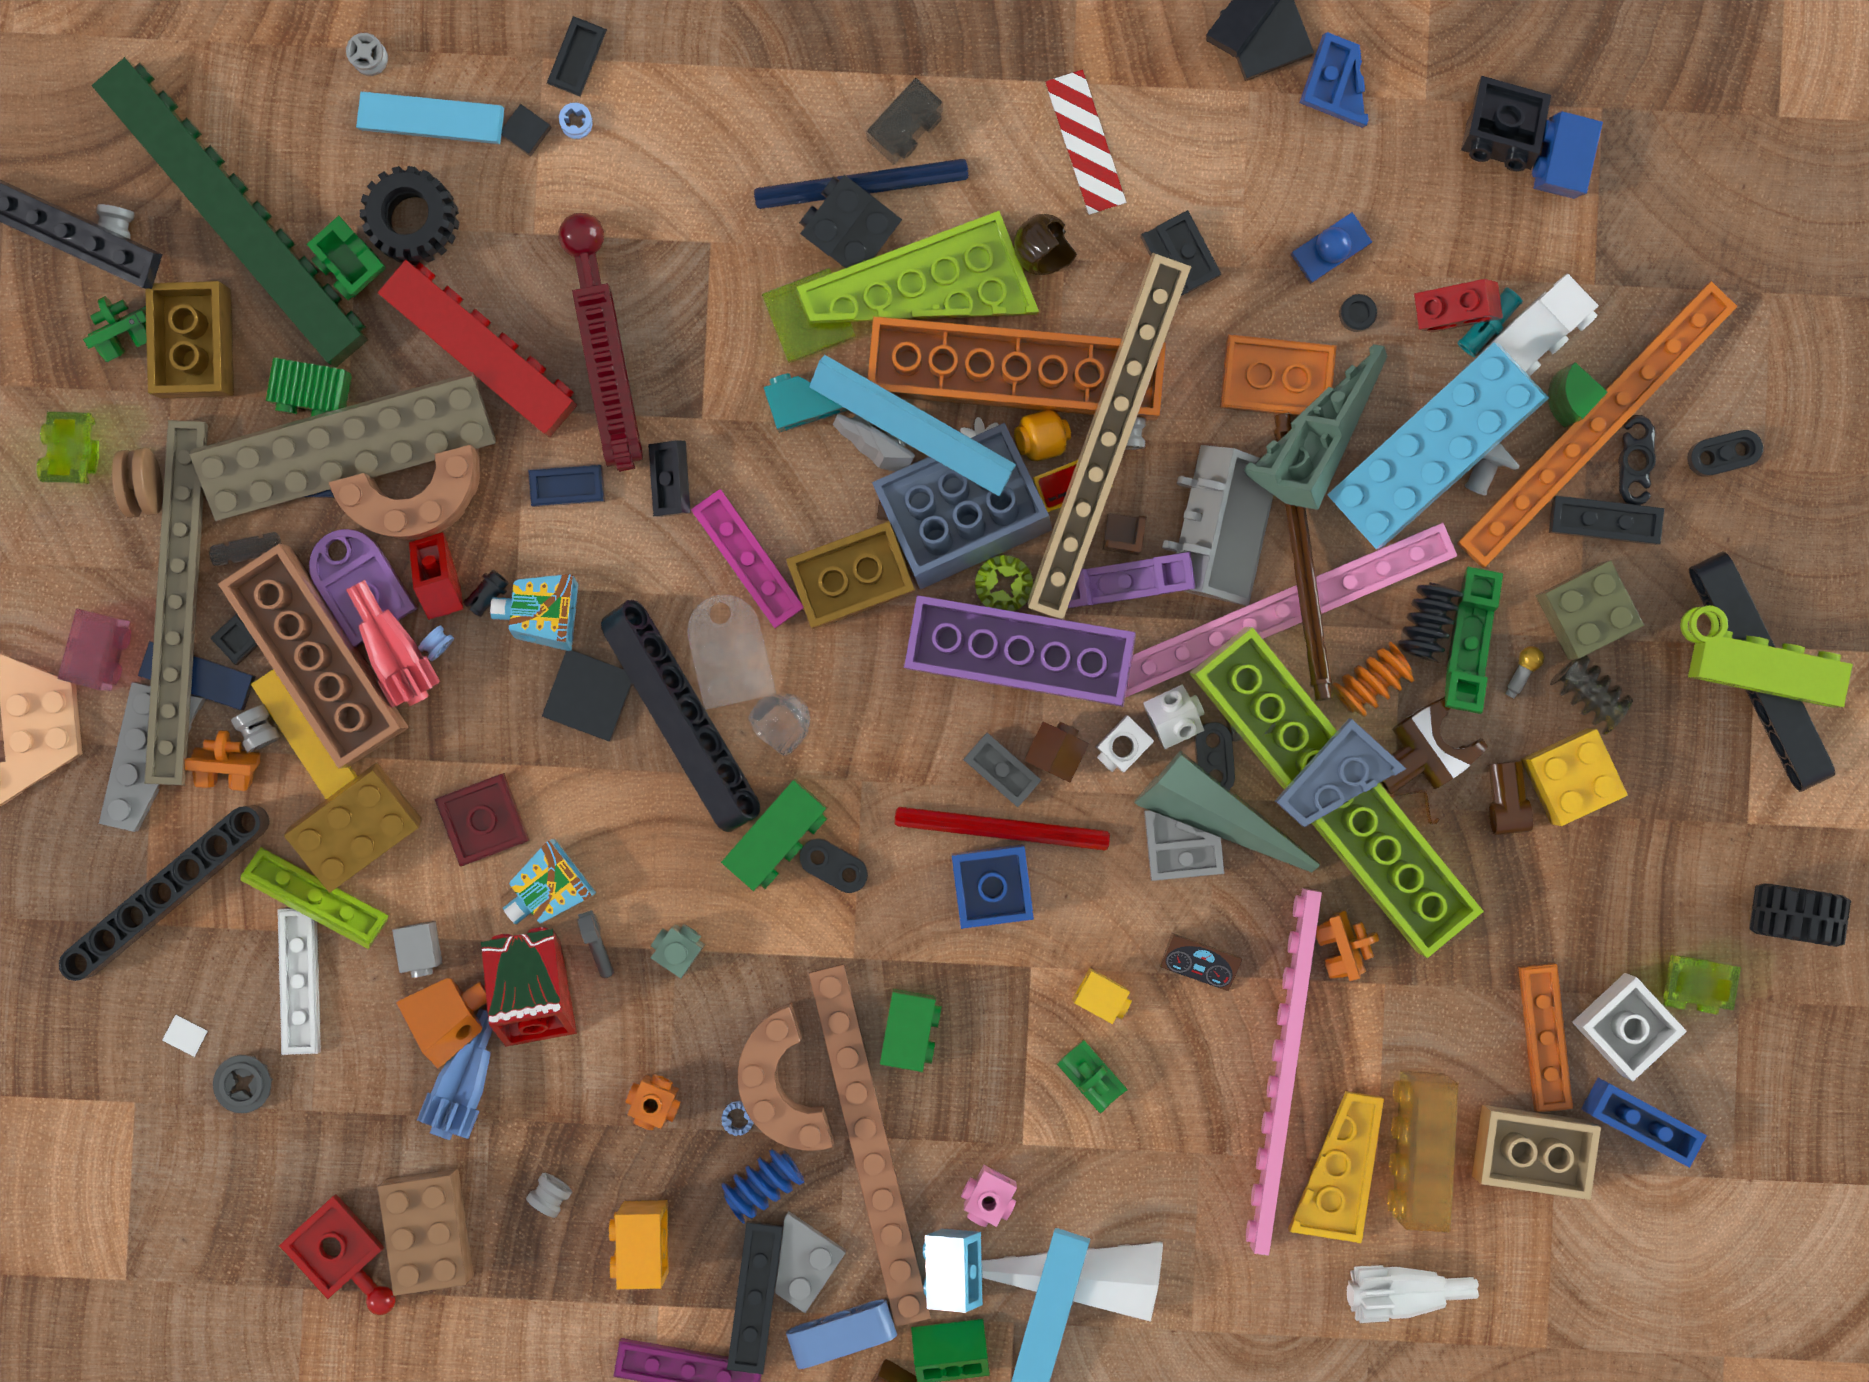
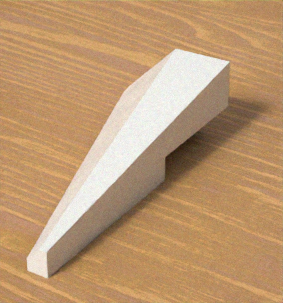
M1154 1241L1150 1244L1118 1245V1247L1100 1249L1088 1248L1073 1302L1151 1322L1159 1286L1163 1243ZM1048 1252L1031 1256H1005L1001 1259L982 1260V1278L1037 1292Z

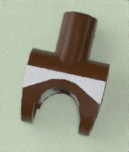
M1445 697L1418 709L1392 729L1403 744V747L1393 753L1392 756L1406 769L1380 782L1389 794L1392 795L1422 773L1433 789H1437L1465 771L1488 748L1483 738L1472 742L1466 747L1463 745L1458 748L1449 746L1443 740L1440 726L1443 718L1448 714L1447 711L1451 709L1445 707Z

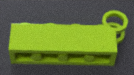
M1715 606L1695 607L1683 615L1680 623L1681 632L1688 641L1695 643L1688 674L1689 678L1830 708L1844 707L1853 664L1841 662L1840 654L1818 651V656L1804 654L1805 647L1783 643L1781 649L1768 646V639L1755 636H1746L1745 641L1733 639V632L1727 631L1728 619L1725 613ZM1702 613L1707 615L1711 621V630L1707 636H1703L1697 629V619Z

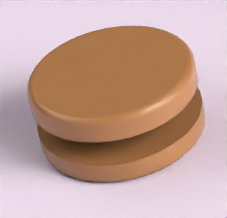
M149 448L117 451L112 461V484L120 511L127 518L139 517L141 512L146 516L157 515L161 511L163 504V487L160 468L154 453Z

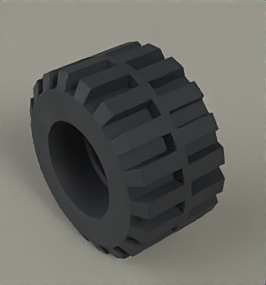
M398 166L392 168L393 173L390 175L383 171L378 175L381 181L377 184L371 181L367 186L371 190L369 196L363 194L361 199L365 209H360V218L365 222L362 227L364 232L370 237L369 240L389 258L392 257L400 263H403L406 259L412 265H417L423 259L427 263L434 261L433 255L437 252L442 256L447 251L444 248L447 242L453 244L456 238L452 234L453 229L458 230L459 221L456 219V215L459 214L458 207L453 202L454 198L437 178L424 169L421 172L416 167L407 166V170H403ZM418 197L424 199L428 204V217L425 224L412 234L396 233L392 227V214L396 206L408 198Z
M1759 884L1755 886L1749 930L1759 935L1833 947L1845 945L1851 900L1838 894L1774 884Z

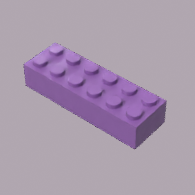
M917 595L904 668L1124 707L1136 633Z

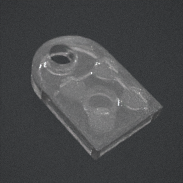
M716 595L701 602L689 619L688 640L705 710L776 694L762 628L755 610L744 600L732 595ZM718 603L728 605L731 611L729 620L723 624H716L710 617L712 607Z

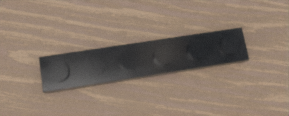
M0 180L1 223L141 288L152 289L163 254Z

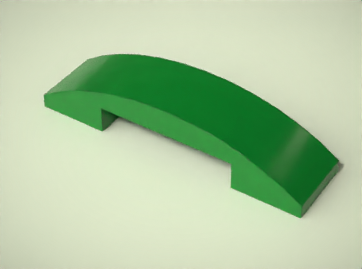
M1469 566L1465 570L1460 592L1464 593V596L1458 599L1457 606L1459 610L1455 613V622L1449 648L1445 707L1478 714L1483 713L1488 677H1485L1494 612L1499 607L1503 573Z

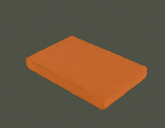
M1228 335L1220 408L1273 414L1289 413L1292 416H1299L1328 387L1332 388L1337 346Z

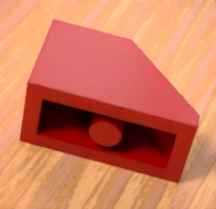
M444 532L409 542L413 589L428 620L462 610L461 585Z

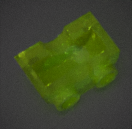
M47 411L46 423L42 424L40 430L41 442L43 445H47L45 457L39 458L37 462V476L40 482L64 484L90 483L87 475L96 473L99 460V440H91L92 425L96 424L91 413Z
M1671 955L1663 1005L1685 1009L1686 1003L1697 1004V1011L1717 1015L1719 1014V1008L1734 1010L1741 967L1693 957Z

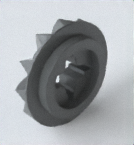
M240 1054L225 1060L218 1067L213 1078V1091L218 1102L227 1110L234 1113H249L260 1108L271 1095L270 1090L273 1079L269 1075L267 1065L261 1063L255 1056ZM238 1074L242 1078L254 1075V1078L251 1079L252 1081L248 1085L251 1090L249 1093L245 1089L232 1093V1090L236 1088L235 1086L239 1082L236 1077Z

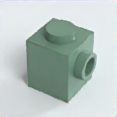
M675 924L669 932L664 928L659 932L651 944V947L656 950L651 959L681 979L705 944L699 940L701 935L685 924L682 927Z

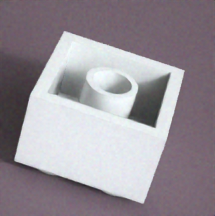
M1624 973L1572 1021L1618 1073L1631 1081H1634L1687 1032L1637 977Z

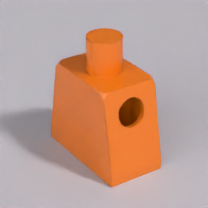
M446 978L396 1003L422 1053L438 1069L482 1031L483 1026L474 1011L485 1005L487 1000L486 990L481 982L463 992L451 978Z

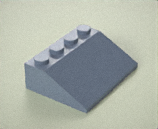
M1005 423L971 438L1016 464L1000 496L931 457H927L872 482L920 590L1052 530L1050 516Z

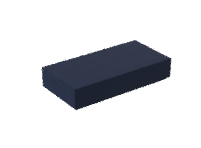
M602 465L528 470L532 507L605 502Z

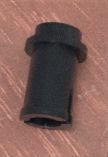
M491 570L489 574L484 573L482 575L484 580L463 601L466 607L471 606L469 610L479 617H482L483 613L491 605L493 597H498L500 594L507 592L505 588L509 584L508 581L495 570Z

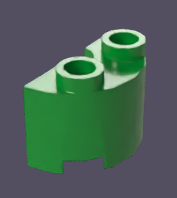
M339 215L306 244L315 254L311 259L312 262L326 276L330 272L335 275L337 281L333 285L348 301L386 269L378 256Z

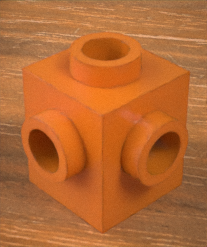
M653 1074L650 1077L646 1075L640 1085L633 1083L625 1103L631 1105L627 1115L635 1118L633 1123L647 1130H654L655 1127L662 1129L666 1120L673 1122L681 1104V1101L675 1099L679 1088L672 1086L673 1082L663 1076ZM647 1099H654L658 1104L657 1110L645 1106V1101Z

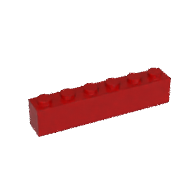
M405 259L377 293L550 438L578 406L570 399L574 392L559 379L553 384L545 378L543 374L547 369L531 355L526 360L515 352L519 345L502 332L497 337L487 329L491 322L475 308L471 313H468L460 306L464 299L448 285L443 290L432 282L436 275L422 263L418 262L414 267Z

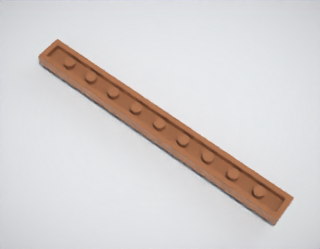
M845 964L809 972L895 1327L931 1319L930 1309H927L920 1268Z

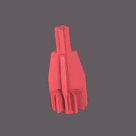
M365 580L346 589L364 621L358 627L370 663L379 678L377 683L391 708L398 706L404 701L409 706H412L427 698L429 695L426 690L431 689L432 686L440 682L427 656H422L414 640L389 609L382 612Z

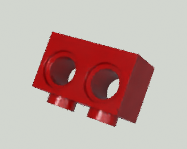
M1480 279L1414 293L1419 330L1438 332L1503 318L1498 282Z

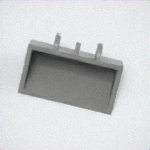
M1201 445L1193 479L1178 476L1176 484L1189 488L1191 491L1187 508L1184 511V522L1179 543L1164 540L1162 548L1177 552L1176 554L1191 552L1196 589L1185 590L1184 592L1243 606L1249 605L1273 494L1246 476L1244 469L1249 462L1255 464L1261 458L1235 448Z

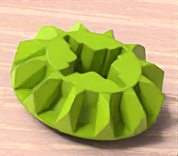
M1000 555L987 560L980 567L975 580L977 596L986 607L1007 611H1016L1024 606L1033 587V579L1029 568L1019 558L1008 555ZM996 570L1005 578L1018 576L1010 585L1013 598L1006 594L1004 590L990 592L998 583Z

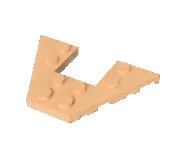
M0 652V708L5 762H0L1 807L23 793L22 791L39 780L50 776L58 768L70 763L83 753L76 682L56 676L46 670L18 661Z

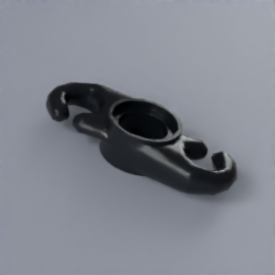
M1634 415L1624 423V428L1629 430L1635 424H1641L1645 428V435L1640 439L1634 438L1629 432L1623 435L1624 449L1618 459L1619 493L1626 503L1643 505L1651 498L1650 493L1645 491L1640 496L1634 497L1629 493V486L1634 482L1640 483L1645 489L1651 486L1650 472L1656 463L1655 427L1649 418L1643 415ZM1633 450L1641 451L1646 457V465L1641 471L1632 469L1628 464V456Z

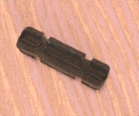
M276 532L262 534L263 538L260 539L259 536L231 541L229 546H226L225 543L213 545L210 547L209 557L213 566L217 567L229 564V560L236 563L258 558L262 553L269 551L278 544H282L280 536Z

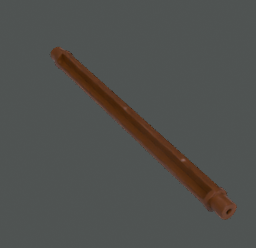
M1289 413L1274 416L1276 429L1273 432L1277 442L1292 429ZM1285 504L1304 638L1307 647L1311 679L1310 686L1314 688L1315 701L1332 699L1330 690L1332 679L1330 678L1327 650L1324 642V630L1306 508Z

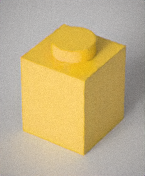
M1091 968L1088 969L1072 998L1074 1004L1111 1024L1114 1023L1116 1017L1123 1019L1132 1000L1127 998L1130 991L1126 987Z

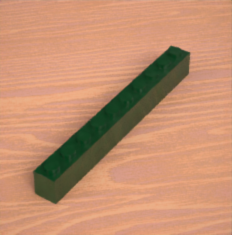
M124 57L91 86L325 361L335 368L338 367L369 340L362 332L366 328L364 323L352 310L346 314L338 303L343 299L329 283L323 286L317 280L315 275L319 271L305 255L299 258L291 248L296 245L295 242L282 228L276 231L271 226L268 220L272 218V215L258 200L252 203L244 194L249 190L245 183L235 173L229 176L221 167L225 163L222 156L211 145L207 148L202 145L197 139L202 133L187 117L183 121L174 112L179 106L166 91L162 90L160 93L156 91L151 85L155 78L140 62L135 66Z

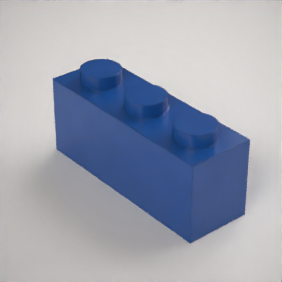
M1597 1078L1581 1110L1689 1168L1707 1136L1600 1078Z

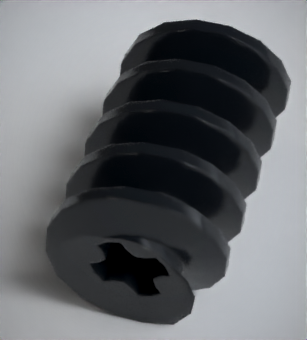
M1430 582L1429 585L1417 586L1416 591L1424 599H1413L1411 604L1420 612L1408 613L1407 619L1415 626L1403 627L1402 632L1410 640H1400L1397 645L1410 655L1440 663L1432 656L1433 653L1445 651V648L1437 643V639H1449L1450 637L1447 632L1441 629L1442 625H1454L1455 622L1446 613L1447 611L1459 610V607L1451 601V598L1463 597L1464 593Z

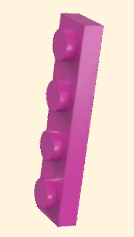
M721 489L691 509L775 629L804 609L798 597Z

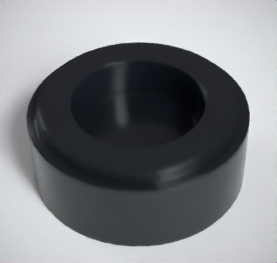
M1363 294L1350 296L1343 302L1339 310V318L1342 325L1353 332H1362L1368 329L1377 317L1376 304L1370 297Z

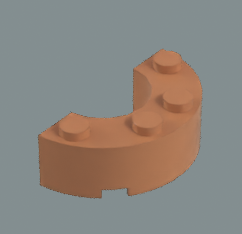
M467 445L435 454L436 469L431 483L422 493L410 499L394 500L389 498L379 489L374 477L370 478L365 473L329 482V485L342 510L360 526L390 538L402 540L422 539L446 530L465 513V509L473 495L476 494L479 485L481 470L479 450L475 449L472 445Z
M790 1002L768 1014L753 1030L743 1048L738 1066V1088L741 1101L753 1123L766 1136L777 1143L793 1149L806 1151L833 1148L834 1137L824 1106L808 1107L794 1102L784 1093L778 1080L777 1067L781 1056L788 1048L799 1043L803 1037L793 1004Z

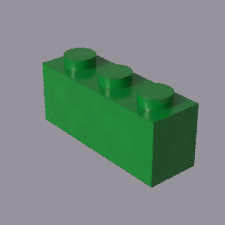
M794 779L721 863L752 891H755L759 885L766 889L779 875V872L774 868L780 861L785 858L790 862L801 850L803 845L799 840L807 831L814 835L828 819L823 815V812L828 807Z

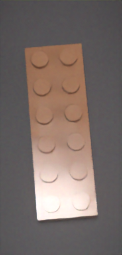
M276 545L218 583L338 769L352 766L409 728L395 706L391 708L377 683L378 679L357 647H353L291 546Z

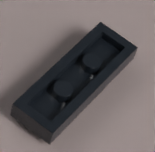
M1554 496L1552 498L1549 533L1659 545L1661 544L1664 508Z

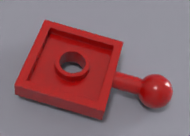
M337 1194L332 1196L279 1245L327 1300L346 1282L352 1279L361 1291L367 1295L366 1305L371 1313L385 1315L395 1306L396 1298L393 1296V1291L387 1286H377L362 1269L385 1247ZM333 1237L340 1242L341 1252L339 1255L331 1256L324 1251L323 1241L325 1238Z

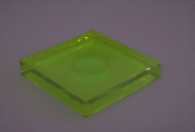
M829 268L762 294L788 363L856 337L850 322L809 323L797 294V286L831 274Z

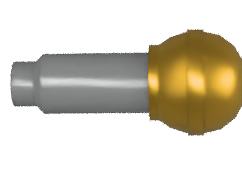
M1528 646L1519 653L1518 664L1520 665L1507 685L1505 693L1515 699L1517 694H1520L1531 673L1544 664V654L1537 647Z

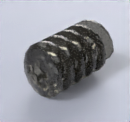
M1586 655L1566 664L1553 677L1550 685L1552 686L1562 681L1564 685L1559 694L1563 696L1571 691L1575 694L1570 704L1574 706L1583 701L1585 705L1581 714L1584 716L1594 711L1596 714L1591 724L1595 726L1605 721L1607 724L1602 734L1606 735L1625 718L1632 705L1633 698L1630 695L1620 697L1622 687L1619 685L1609 687L1612 681L1609 675L1599 677L1601 668L1598 665L1587 668L1590 658Z

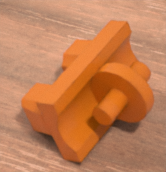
M220 730L215 740L205 739L203 748H194L191 758L185 759V770L192 771L195 787H214L218 782V773L228 774V784L231 790L246 791L251 786L254 771L260 764V753L242 751L241 742L231 741L229 731Z
M1346 910L1335 912L1329 920L1317 925L1316 938L1320 946L1337 942L1340 954L1325 959L1329 978H1344L1348 976L1349 981L1360 979L1361 974L1366 972L1359 948L1364 960L1373 958L1374 955L1370 945L1378 942L1379 937L1377 932L1367 934L1363 922L1352 925L1356 935L1355 938Z

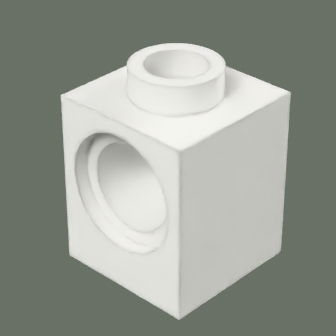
M1125 716L1096 746L1101 752L1097 758L1111 772L1116 768L1121 772H1125L1154 740L1129 716ZM1119 736H1126L1132 743L1131 752L1125 757H1118L1112 749L1114 740Z

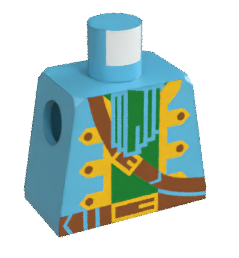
M571 574L515 580L512 598H492L490 607L491 619L509 620V631L516 639L572 651L578 583Z
M551 839L538 850L510 881L511 888L518 896L505 905L503 910L514 924H518L531 913L541 924L596 894V891L555 839Z

